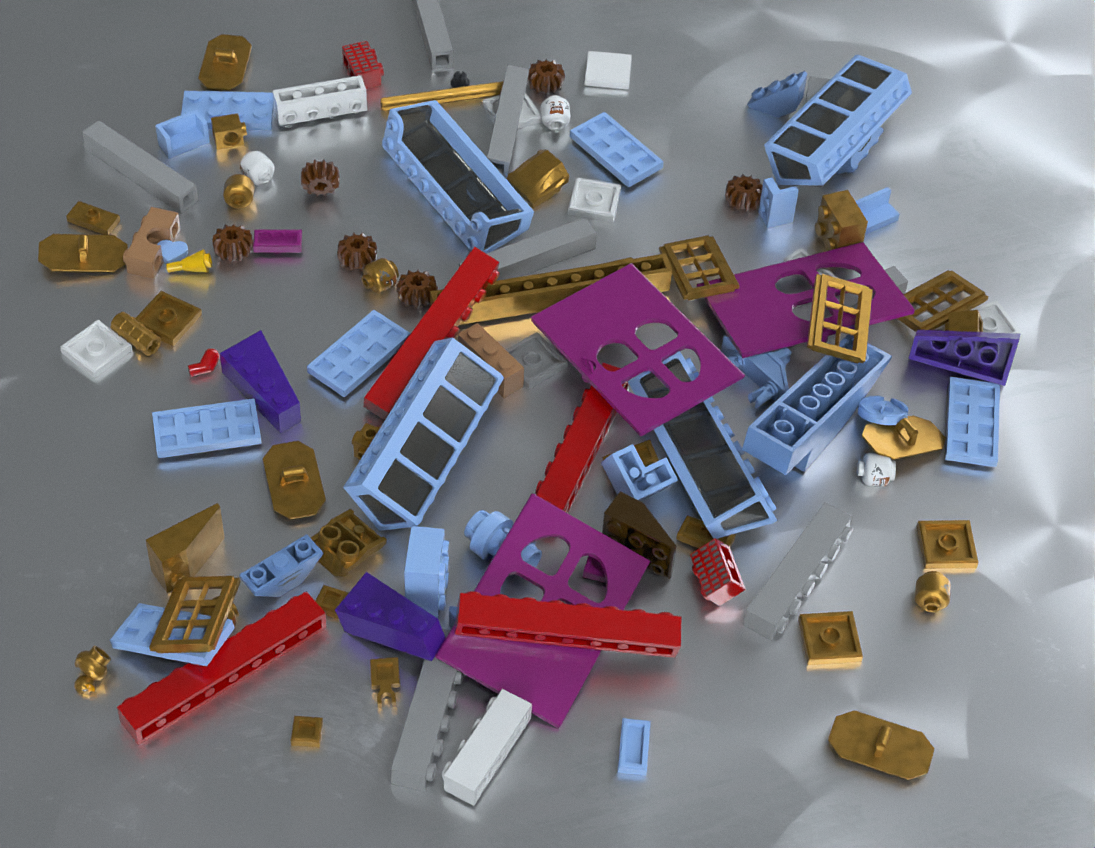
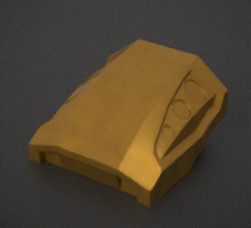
M538 150L537 154L509 173L506 179L530 203V206L535 208L559 192L561 187L569 182V174L563 163L550 151Z
M351 508L332 518L325 526L321 527L318 533L310 537L323 552L318 562L332 575L339 577L347 576L349 571L379 551L387 542L384 536L378 535L358 518Z

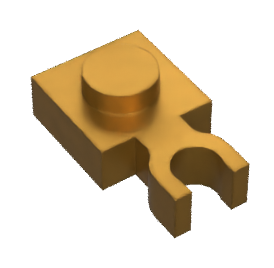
M398 657L370 659L372 690L380 689L377 694L378 708L382 707L381 701L386 696L392 698V707L396 706V696L392 688L400 687Z

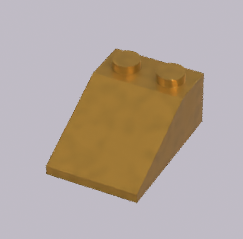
M216 503L146 539L151 572L167 593L173 591L177 579H181V577H195L224 540L220 505Z

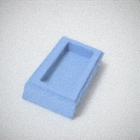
M622 718L618 773L646 776L651 721Z

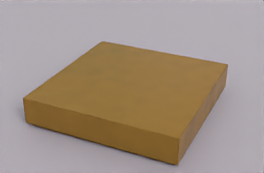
M160 291L135 319L139 323L144 324L149 330H152L161 338V341L174 346L200 318L202 311L194 305Z
M970 520L918 521L917 531L925 569L977 568L979 562Z
M853 611L799 614L798 621L808 665L862 662L863 654Z

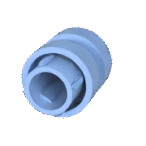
M480 510L475 513L467 523L464 531L465 537L471 541V551L484 560L494 558L511 529L513 521L499 511L489 514L485 510ZM535 541L521 552V557L523 561L536 568L541 560L542 551L535 546Z

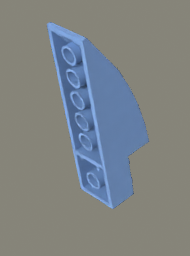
M847 335L840 341L839 347L852 350L854 336ZM867 343L864 364L825 355L748 427L742 450L784 475L794 467L805 472L847 423L858 408L860 401L866 397L886 368L892 356Z

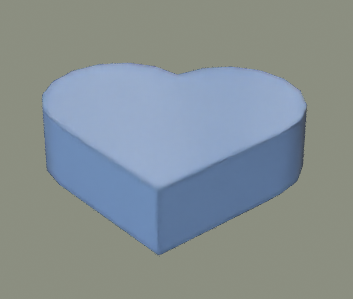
M162 240L157 244L161 246L165 264L181 261L188 256V246L185 242Z

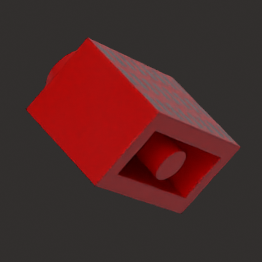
M368 41L342 46L343 65L349 77L361 75L366 89L381 86V76H384L383 66L377 62L375 49L370 48Z
M714 538L690 554L693 562L692 570L700 581V592L707 601L710 600L721 606L746 590L728 545Z

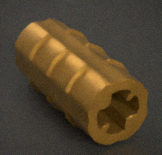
M121 312L112 319L111 330L136 347L137 350L147 356L157 352L161 345V338L152 330L146 328L144 324L139 323L135 317H131L126 312Z

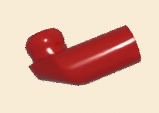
M207 349L199 363L188 365L190 377L213 372L219 361V352L216 349Z

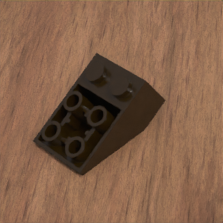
M620 491L604 512L602 534L649 560L650 563L647 568L655 574L671 579L677 545L643 502Z

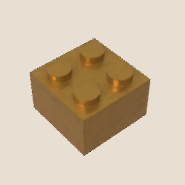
M849 190L822 195L821 205L818 207L819 215L815 223V231L824 241L826 250L829 251L863 242L868 221Z

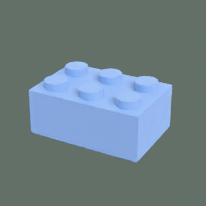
M411 526L404 570L405 597L436 618H439V611L445 610V588H448L449 541L444 540V529Z

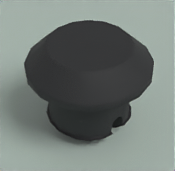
M460 71L455 72L454 78L450 81L453 88L470 85V80L463 71L462 73Z

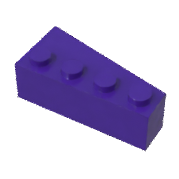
M261 330L220 353L222 373L247 399H255L256 409L280 434L301 422L300 402Z
M917 330L908 359L1005 386L1021 334Z
M365 572L335 609L344 632L429 661L435 658L446 639L438 618L368 572Z

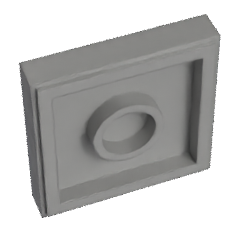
M538 332L506 349L524 367L523 385L528 390L568 367V361Z

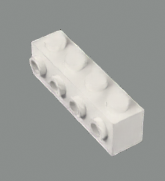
M361 75L273 90L274 111L279 126L367 110L366 88Z
M503 689L497 698L492 697L487 705L484 717L482 719L478 718L474 723L471 731L472 735L468 741L464 739L457 750V757L453 762L449 761L442 773L444 790L474 806L531 720L532 704Z

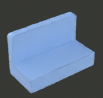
M772 177L763 181L758 211L767 228L793 222L799 192L796 186L780 190Z
M889 187L855 201L868 221L865 235L898 221L900 214L889 203L891 194Z

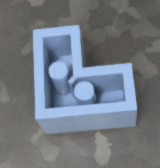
M633 444L611 454L601 462L617 495L621 491L639 501L668 488L678 481L667 458L645 467Z

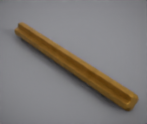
M504 81L384 97L380 99L382 111H389L393 108L433 100L440 104L501 95Z

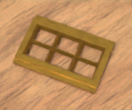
M709 235L666 243L663 244L664 246L659 247L661 254L666 253L672 268V278L683 300L688 299L689 301L733 292L735 289H739V283L713 236L709 237ZM705 247L708 254L694 255L693 249ZM688 251L690 258L678 260L675 253ZM712 261L715 266L713 269L702 270L699 263ZM695 264L698 272L685 274L682 267ZM719 275L722 282L710 285L707 277ZM702 279L705 286L692 288L689 281Z
M947 270L903 294L910 304L915 303L920 308L915 310L914 314L896 319L915 332L917 330H935L949 322L950 312L969 311L988 301V296L983 290L954 271ZM950 283L957 287L948 293L940 290ZM963 291L970 295L959 302L952 298ZM931 293L939 296L928 304L921 300ZM944 301L952 305L941 312L934 309L935 306ZM926 311L933 315L923 322L915 319V317Z
M816 274L807 348L836 358L864 364L866 360L873 290L867 286L825 274ZM828 287L841 290L839 304L826 301ZM845 292L858 295L857 309L844 306ZM825 307L838 310L837 325L824 321ZM843 312L856 315L855 330L842 326ZM823 328L836 331L835 345L822 342ZM841 333L854 336L852 350L839 347Z
M234 576L181 577V579H177L149 646L150 651H156V653H193L215 650L239 588L240 578H234ZM202 589L198 600H185L189 590ZM208 589H222L218 599L204 600ZM195 608L190 620H177L181 609ZM201 608H214L210 619L196 620ZM173 628H187L182 640H169ZM193 628H207L203 639H189Z

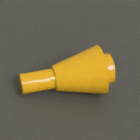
M203 249L181 261L167 263L166 267L168 273L181 270L209 273V268L212 267V259L210 253H206Z

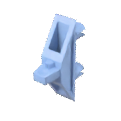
M723 336L721 352L760 387L748 395L750 403L756 401L755 408L760 407V405L771 398L776 402L789 390L785 368L786 364L790 362L792 352L787 347L775 352L769 351L742 358L730 338Z

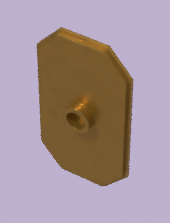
M221 34L208 41L198 79L208 89L229 91L243 82L252 45L244 36Z
M52 234L39 242L38 262L51 271L115 272L126 265L123 261V256L128 248V244L115 235Z
M914 415L908 416V419H901L897 425L866 424L862 433V438L876 454L893 460L942 450L946 437L931 421Z
M300 441L272 445L263 457V463L274 511L288 519L316 515L326 502L314 449Z
M856 710L835 717L828 739L839 757L908 780L928 773L935 750L923 732Z

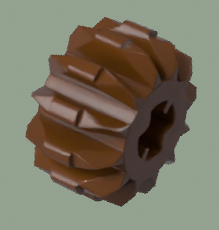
M547 59L545 61L537 60L536 63L531 64L528 74V83L531 89L536 90L537 94L544 92L545 95L548 92L555 94L556 90H561L565 81V74L561 64H556L555 60L550 62Z
M314 159L313 163L306 162V166L302 168L301 185L303 189L307 190L308 194L315 193L316 197L320 194L327 196V193H334L335 189L339 188L340 172L333 162L326 163L325 159L322 161Z
M742 174L741 177L734 176L732 180H729L725 192L726 201L729 202V206L736 207L737 211L744 209L748 212L749 208L756 210L760 205L763 187L760 179H753L752 175L745 177Z
M235 223L232 226L224 224V228H218L216 234L213 235L214 252L216 256H220L222 261L229 259L231 263L233 260L241 262L243 257H249L250 251H253L252 234L250 230L245 229L244 225L237 227Z
M353 232L352 236L344 235V239L340 240L338 244L337 258L343 268L349 267L351 271L354 269L362 271L367 264L377 259L376 242H373L372 236L365 237L364 233L356 235Z
M417 269L416 272L408 270L406 275H401L396 289L400 302H405L406 307L413 305L417 309L418 306L427 307L428 303H430V291L438 290L435 277L429 275L428 270L422 273Z

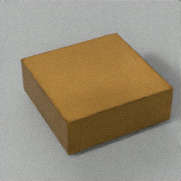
M323 585L315 601L327 616L339 619L335 609L347 596L348 592Z
M294 716L291 746L320 747L323 718Z

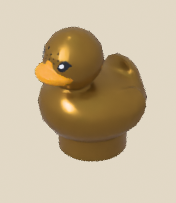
M93 646L90 651H81L76 657L75 666L80 668L85 674L79 676L74 684L75 690L80 694H89L91 691L95 692L94 681H100L107 675V664L111 661V658L98 646Z

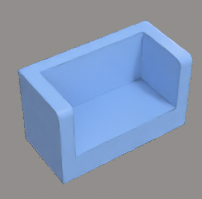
M197 109L155 125L158 146L168 159L210 143L207 121Z

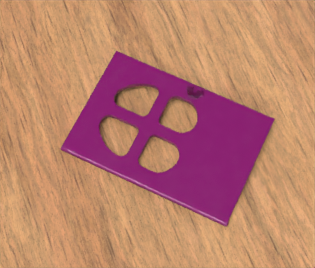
M864 242L734 274L739 283V289H735L733 292L704 297L742 358L807 342L810 321L797 317L792 311L799 305L812 302L815 276L819 274L817 272L819 268L839 267L854 270L861 275L858 278L847 281L867 286L873 290L872 292L875 296L871 300L869 325L914 314L913 306ZM803 275L813 289L795 294H785L778 291L775 285L781 278ZM718 278L708 282L711 285L721 283L722 280ZM704 282L696 284V287L705 286ZM828 287L826 301L839 304L836 296L840 295L841 290ZM826 307L832 316L825 318L824 321L837 325L838 310ZM843 312L842 326L854 330L856 315ZM823 328L822 342L827 343L828 336L836 334V331Z
M632 263L531 316V322L581 373L582 380L590 383L640 437L745 377V374ZM662 323L669 326L678 337L655 350H651L638 339L635 333L639 327L645 324ZM619 343L628 347L638 359L615 372H610L598 362L597 355L604 346ZM691 349L696 353L700 361V372L693 381L682 382L662 362L679 351ZM645 371H650L670 392L662 398H647L627 391L622 387V384Z
M532 493L474 591L488 596L500 594V589L505 579L511 574H516L542 589L544 595L541 601L543 602L559 600L571 605L587 603L592 607L604 608L606 606H614L619 610H624L650 561ZM548 537L561 538L569 547L568 554L557 573L553 576L547 575L523 561L521 552L531 543ZM583 556L594 557L603 568L606 578V594L604 600L600 603L590 600L571 589L568 585L571 574ZM455 622L435 657L498 694L503 689L531 703L532 714L559 729L602 650L455 635Z

